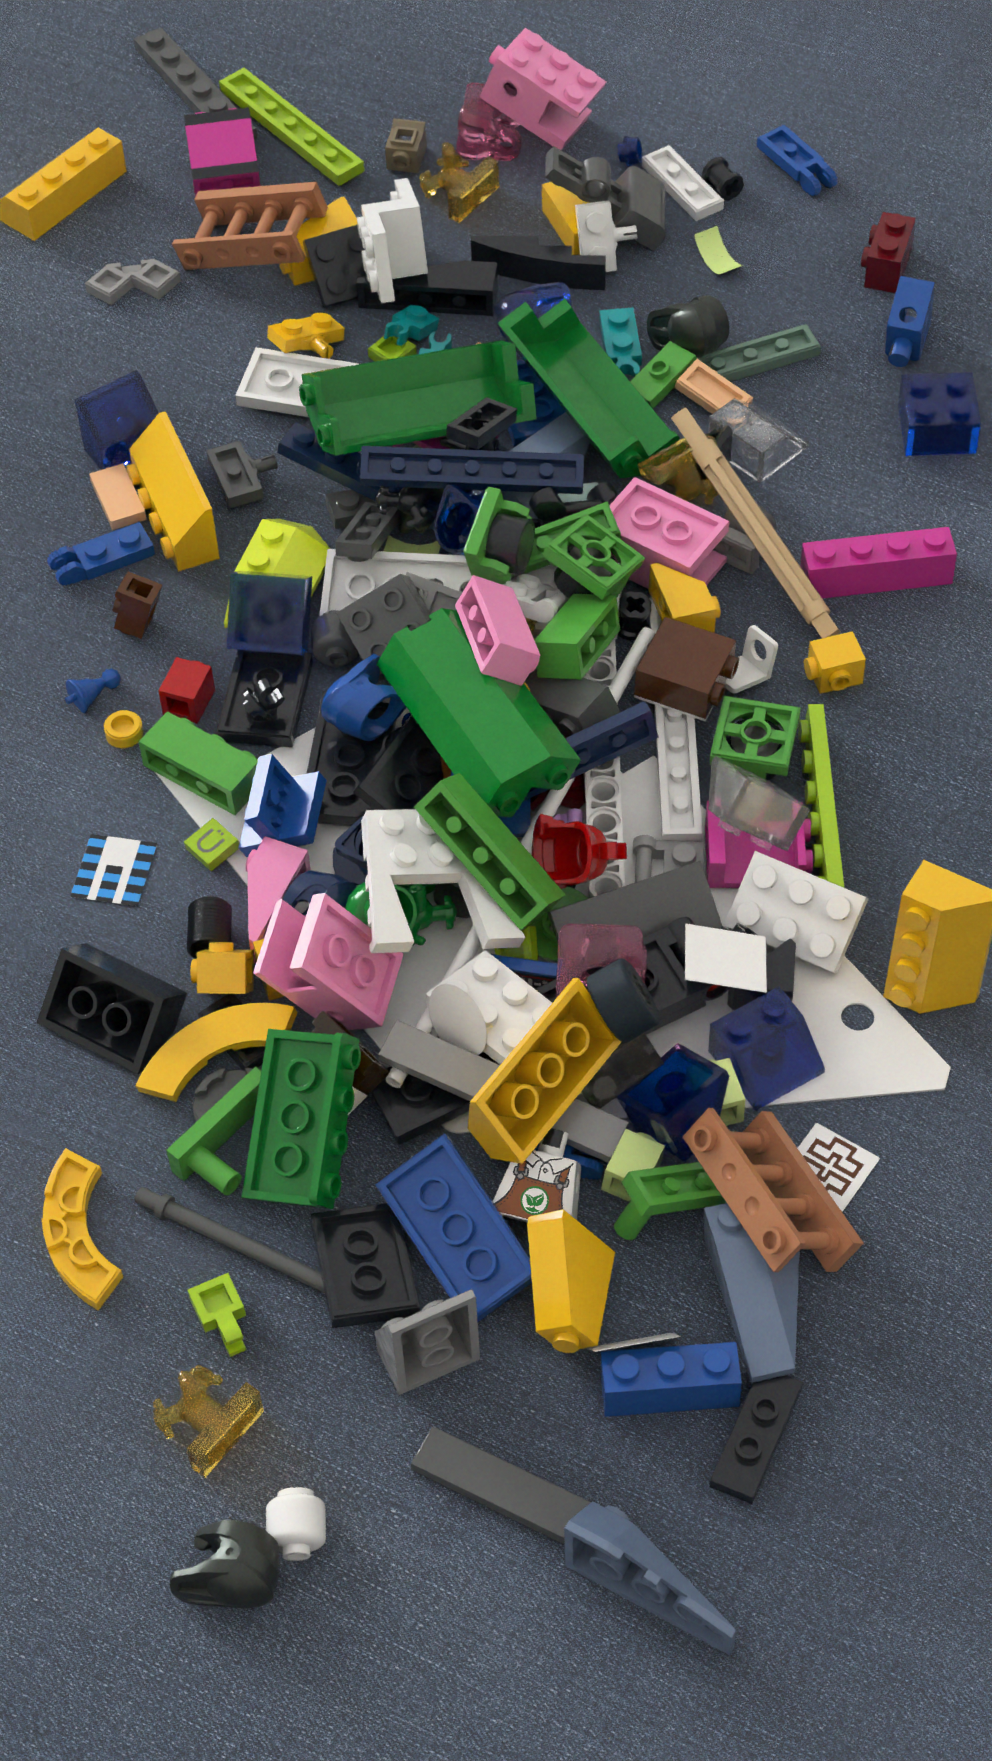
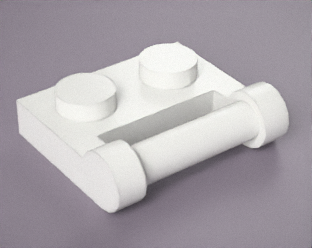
M528 574L514 576L510 581L502 584L513 588L524 617L540 623L550 622L569 599L559 589L540 584V579Z

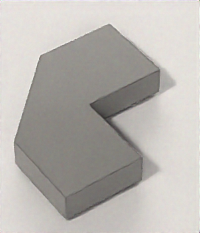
M156 259L141 260L139 265L122 267L121 263L107 264L85 283L87 293L112 306L133 287L160 300L181 282V276L179 271Z

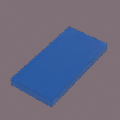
M445 1133L375 1184L448 1296L452 1298L471 1289L476 1296L478 1322L532 1283L530 1255L456 1146Z

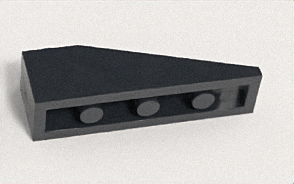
M458 261L427 266V274L392 279L395 301L381 303L378 292H371L367 276L357 278L359 308L401 311L412 304L421 306L431 313L494 316L498 291L496 262Z

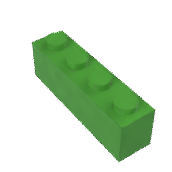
M460 773L440 780L414 806L417 812L520 930L539 921L566 896Z

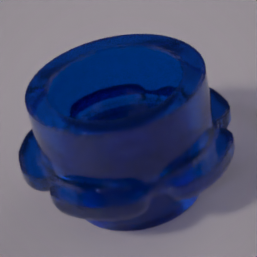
M625 135L623 142L618 143V156L620 162H626L628 168L633 164L642 163L643 152L639 137L630 138V136Z

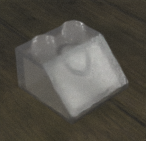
M735 398L709 416V432L729 425L732 429L731 463L759 483L809 447L808 440L760 407Z
M716 755L711 762L708 810L720 818L718 826L736 836H739L741 831L751 834L749 840L770 851L774 845L788 851L810 809L777 784Z

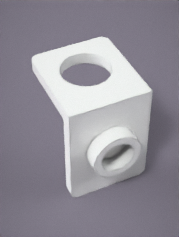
M756 625L748 628L742 656H739L737 672L732 680L727 679L725 683V688L731 693H738L771 678L778 643ZM755 640L763 643L766 649L765 660L757 655L754 648Z

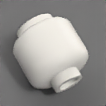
M301 1487L282 1489L277 1492V1497L273 1498L266 1506V1531L277 1541L279 1552H282L283 1559L289 1561L306 1560L310 1558L311 1551L319 1549L326 1541L325 1503L320 1498L314 1496V1491Z

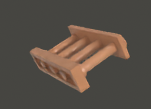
M317 182L198 191L194 201L203 221L194 238L175 239L172 245L184 270L304 262L306 257L296 237L305 218L324 217L328 207ZM289 220L283 232H270L274 221ZM259 222L253 234L239 235L245 223ZM229 224L224 236L210 237L216 225Z
M708 1108L683 1135V1139L773 1272H779L800 1249H811L826 1272H837L864 1244L772 1112L761 1111L743 1132L728 1130L714 1108Z

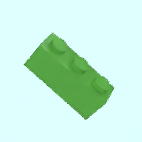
M573 594L534 640L541 655L536 667L538 678L582 680L620 631L616 595H607L601 600L595 594Z
M168 711L139 740L143 766L233 815H236L249 801L252 779L258 759L252 753L245 750L241 751L229 745L219 735H211L196 727L189 719L179 718Z

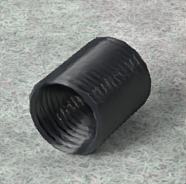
M205 896L197 898L190 903L188 907L187 952L194 959H197V952L209 949L210 942H231L232 907L227 901L219 897Z

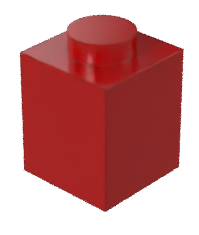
M176 657L158 690L163 715L168 711L179 718H187L191 722L198 724L215 692L212 667L196 660L190 661Z

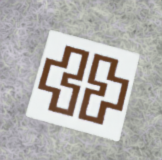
M815 1123L798 1147L802 1156L842 1212L880 1160L878 1156L818 1123Z

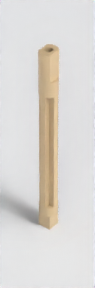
M687 408L678 411L671 419L693 449L692 456L807 624L814 626L821 638L840 634V630L829 616L831 610L714 440L706 437Z

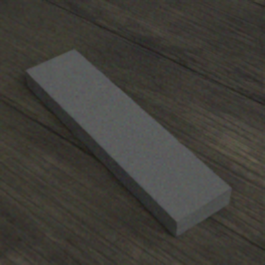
M432 1426L411 1462L412 1471L564 1545V1528L572 1517L591 1503Z

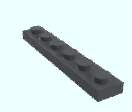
M161 27L134 38L137 52L194 113H207L237 108ZM252 124L253 137L255 140L257 139V132L255 126Z

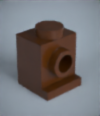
M128 571L115 594L116 600L112 612L117 613L114 628L124 634L142 639L153 620L163 585Z

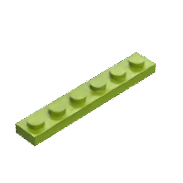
M242 68L219 81L220 90L226 97L240 108L249 107L251 117L338 186L365 172L363 160L246 68Z
M808 704L805 720H799L798 739L799 743H805L806 750L802 751L801 767L802 773L809 774V781L805 783V803L812 804V812H809L808 818L811 821V836H815L816 844L812 845L813 868H819V876L817 877L844 888L824 704Z

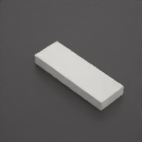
M670 145L642 157V167L664 184L665 190L695 221L724 209V200Z

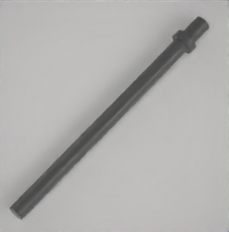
M144 1187L137 1191L134 1201L154 1211L155 1217L161 1220H165L167 1217L325 1294L320 1271L176 1203L175 1197L167 1193L161 1196Z

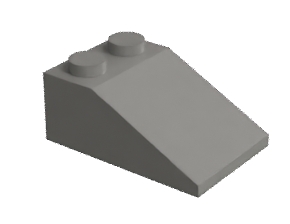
M472 1289L445 1301H432L420 1312L406 1318L397 1317L391 1319L381 1329L375 1331L377 1352L399 1395L480 1360L476 1296Z

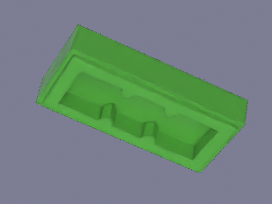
M669 341L630 382L654 409L675 387L678 378L690 367L697 357L695 354Z

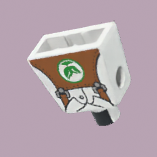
M551 1128L540 1141L538 1151L533 1150L523 1164L510 1162L493 1199L494 1204L503 1217L528 1223L530 1216L564 1209L577 1220L581 1164L575 1160L563 1157L569 1133Z

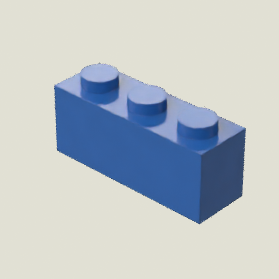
M737 1342L602 1351L601 1383L605 1417L739 1407L742 1381Z

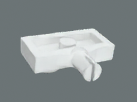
M609 200L575 205L580 255H606V272L617 271L615 253L617 241L636 240V225L616 228L612 221L611 202Z

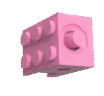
M524 28L506 49L498 45L491 54L488 62L494 66L479 97L550 145L562 150L588 120L592 110L587 106L604 88L606 81L597 76L594 71L585 68L570 58L567 53L558 50L543 40L540 35Z
M636 477L609 505L621 533L620 539L645 557L641 567L629 577V580L647 589L649 588L650 564L659 563L704 581L707 586L727 562V556L713 550L729 532V521ZM611 553V555L614 557L615 561L618 563V561H617L615 555H614L613 553Z
M326 893L312 896L306 917L283 899L276 901L253 974L315 1019L322 1011H325L341 1021L348 1030L382 1027L404 954L402 952L371 953L369 945L372 941V929Z

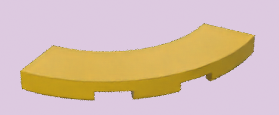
M248 1003L224 1008L203 1016L173 1035L156 1052L142 1071L135 1086L141 1093L177 1102L187 1083L198 1071L208 1064L210 1058L228 1049L235 1051L248 1047H265L268 1029L290 1031L298 1012L295 1006L284 1004Z
M65 1148L57 1160L45 1188L42 1218L43 1234L50 1258L62 1280L79 1298L99 1311L123 1278L122 1270L109 1262L98 1251L88 1233V1203L91 1193L102 1175V1171L99 1165Z

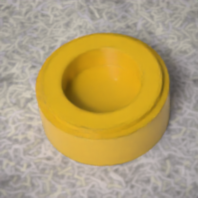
M121 710L114 712L104 722L106 740L116 748L132 747L143 737L144 731L141 718L132 711Z

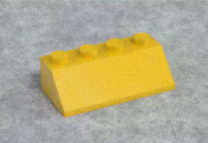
M100 128L95 129L0 199V221L33 241L37 240L127 172L122 141Z
M166 411L158 413L130 447L129 452L132 464L126 467L133 485H139L140 487L137 491L144 510L150 509L151 511L149 520L155 535L161 533L163 537L160 538V543L165 558H172L179 572L220 559L212 507Z
M923 860L901 896L883 997L900 1007L911 1009L919 1014L976 1002L979 997L992 940V889Z
M573 978L470 1101L467 1128L492 1159L523 1164L621 1043L601 1017L590 993L579 978Z

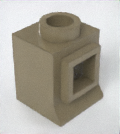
M393 118L392 129L385 146L386 169L419 173L427 149L426 123Z

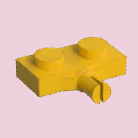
M314 313L311 317L297 320L286 319L282 323L269 325L267 338L284 353L312 350L322 358L327 357L329 359L334 353V349L329 343L343 341L345 328L327 313Z

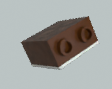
M664 617L636 668L634 698L706 722L713 706L718 707L722 701L727 679L732 680L737 672L739 657L735 656L736 640Z

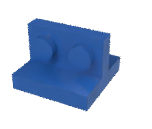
M273 754L260 756L255 775L252 779V788L248 805L245 809V821L238 849L248 857L253 849H258L265 836L297 847L313 844L327 782L324 776L317 771L292 777Z

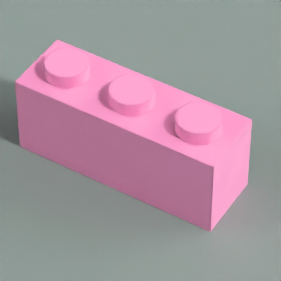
M473 575L456 602L455 607L482 674L522 686L529 673L536 669L541 655L514 590L511 587Z

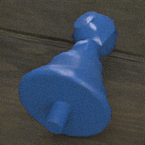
M111 668L106 669L102 673V677L98 679H68L66 681V689L69 696L65 697V701L68 705L73 702L82 713H86L88 707L92 705L93 701L101 694L105 687L112 689L120 685L121 676L117 670Z

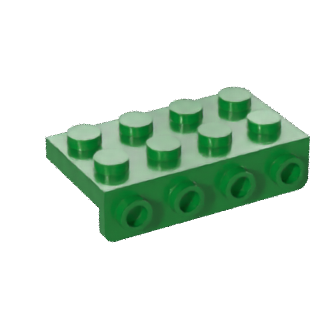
M268 1029L241 1198L334 1209L335 1199L339 1196L342 1185L339 1174L341 1158L348 1146L347 1118L348 1113L353 1108L355 1099L352 1089L354 1072L359 1067L361 1060L358 1038L338 1032L333 1035Z

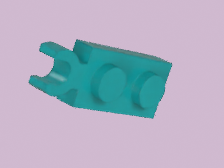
M634 308L599 310L604 351L623 374H629L634 378L640 372L639 366L642 365V353Z

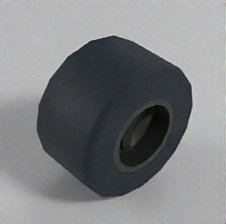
M618 959L587 978L589 993L596 1008L609 1029L622 1043H628L660 1024V1015L651 994L639 974L626 959Z

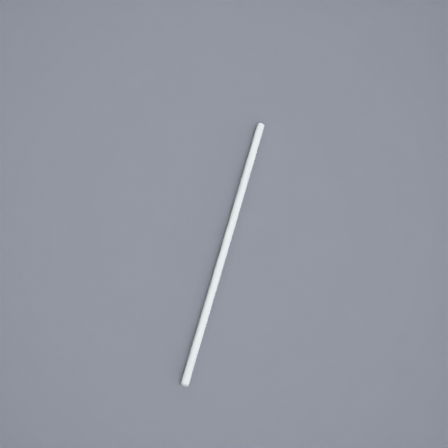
M644 627L641 629L609 686L616 703L621 698L655 636V632L650 628ZM575 777L570 779L561 790L550 789L520 843L531 855L533 831L538 816L540 814L554 816ZM474 925L442 981L472 960L477 953L481 943ZM427 1006L415 1028L431 1034L434 1027L430 1018L429 1007ZM392 1067L386 1077V1082L395 1088H400L408 1073Z

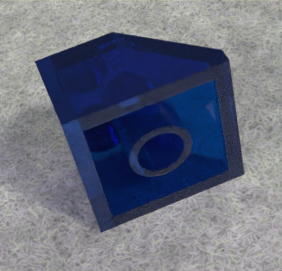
M137 370L74 399L84 450L101 470L122 463L124 466L130 464V447L159 413Z
M780 986L710 1023L709 1053L716 1061L726 1058L731 1059L745 1099L755 1111L825 1073L824 1064L804 1016Z
M677 1043L616 1098L638 1133H646L652 1136L658 1143L665 1145V1150L685 1162L693 1155V1152L683 1139V1135L708 1108H714L720 1117L729 1074L724 1068Z

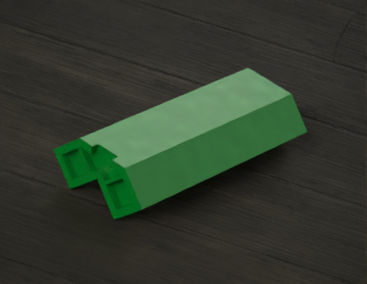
M565 299L539 319L530 306L524 302L497 323L507 340L515 344L518 354L619 478L659 474L667 467L676 464L680 457L687 453L676 432H671L582 325L573 308Z
M502 340L302 374L303 384L299 387L300 400L303 406H306L307 414L320 447L323 451L335 456L359 452L362 450V446L387 447L446 436L449 423L486 397L517 408L515 423L537 419L533 383L519 380L515 344Z
M441 608L428 615L430 621L412 631L406 627L393 634L376 665L391 686H393L400 699L454 775L460 773L497 816H514L531 787L561 790L565 786L581 759L524 683L520 686L481 673L457 610Z

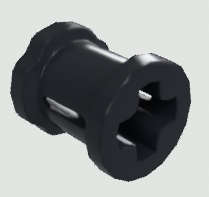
M722 157L713 158L702 170V179L708 185H713L717 189L718 195L724 201L737 197L744 187L743 177L738 173H733L729 169L728 162Z
M629 591L621 596L619 600L620 631L618 636L627 640H636L641 629L647 627L646 619L652 610L651 600L647 595L642 592Z

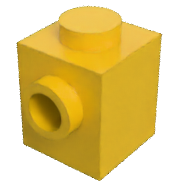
M852 631L810 641L808 658L804 659V669L808 680H814L820 694L834 690L840 691L847 687L863 684L866 658Z
M210 942L209 949L197 952V959H192L191 981L192 983H197V993L246 994L254 990V950H234L233 942Z

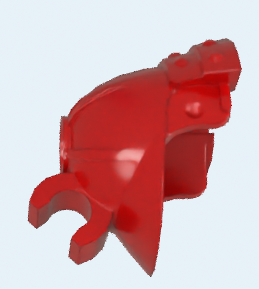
M540 814L535 822L533 831L532 856L560 889H563L567 885L586 883L602 875L607 867L608 860L627 859L626 843L606 842L603 833L594 826L586 825L579 821L565 823L562 820L553 819V816Z

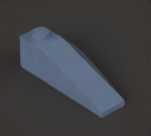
M727 1203L704 1208V1241L751 1383L795 1373L800 1250L779 1272H773Z

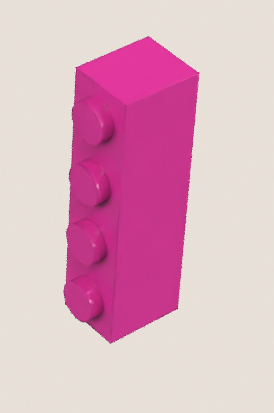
M941 527L802 543L800 567L823 599L953 584L957 552L950 528Z

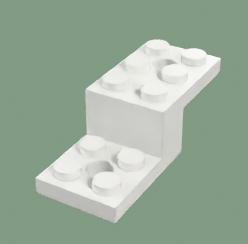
M408 178L394 180L396 191L390 192V201L361 205L363 216L357 217L359 237L362 239L363 248H365V250L361 251L364 271H366L367 280L370 282L371 292H378L381 303L395 301L392 279L428 273L420 206Z

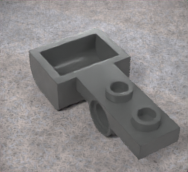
M555 146L546 154L545 178L549 179L554 185L565 188L584 202L593 203L609 200L611 202L613 223L616 228L636 225L637 232L635 233L637 234V239L635 241L652 251L663 242L665 238V186L659 179L636 166H631L616 181L611 180V166L607 160L601 157H591L582 163Z

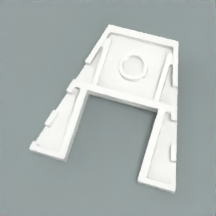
M416 809L366 810L361 820L363 856L364 861H367L368 869L365 886L366 892H369L370 899L367 917L368 927L372 929V941L369 945L371 953L409 952L414 944L412 933L394 885L458 883L482 948L520 947L525 939L523 932Z

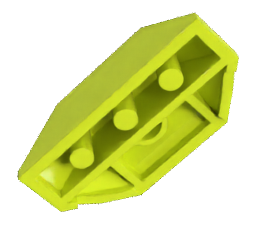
M283 519L261 520L234 571L224 620L225 628L260 636L267 632L269 627L282 623L306 609L325 572L327 549H330L312 526Z

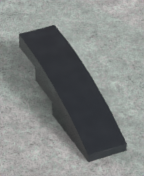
M471 236V261L496 262L498 275L534 284L569 289L605 290L606 255H572V246H539V236Z

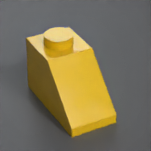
M659 563L650 564L648 590L661 621H663L664 617L715 633L716 618H720V605L717 597L710 595L705 582Z

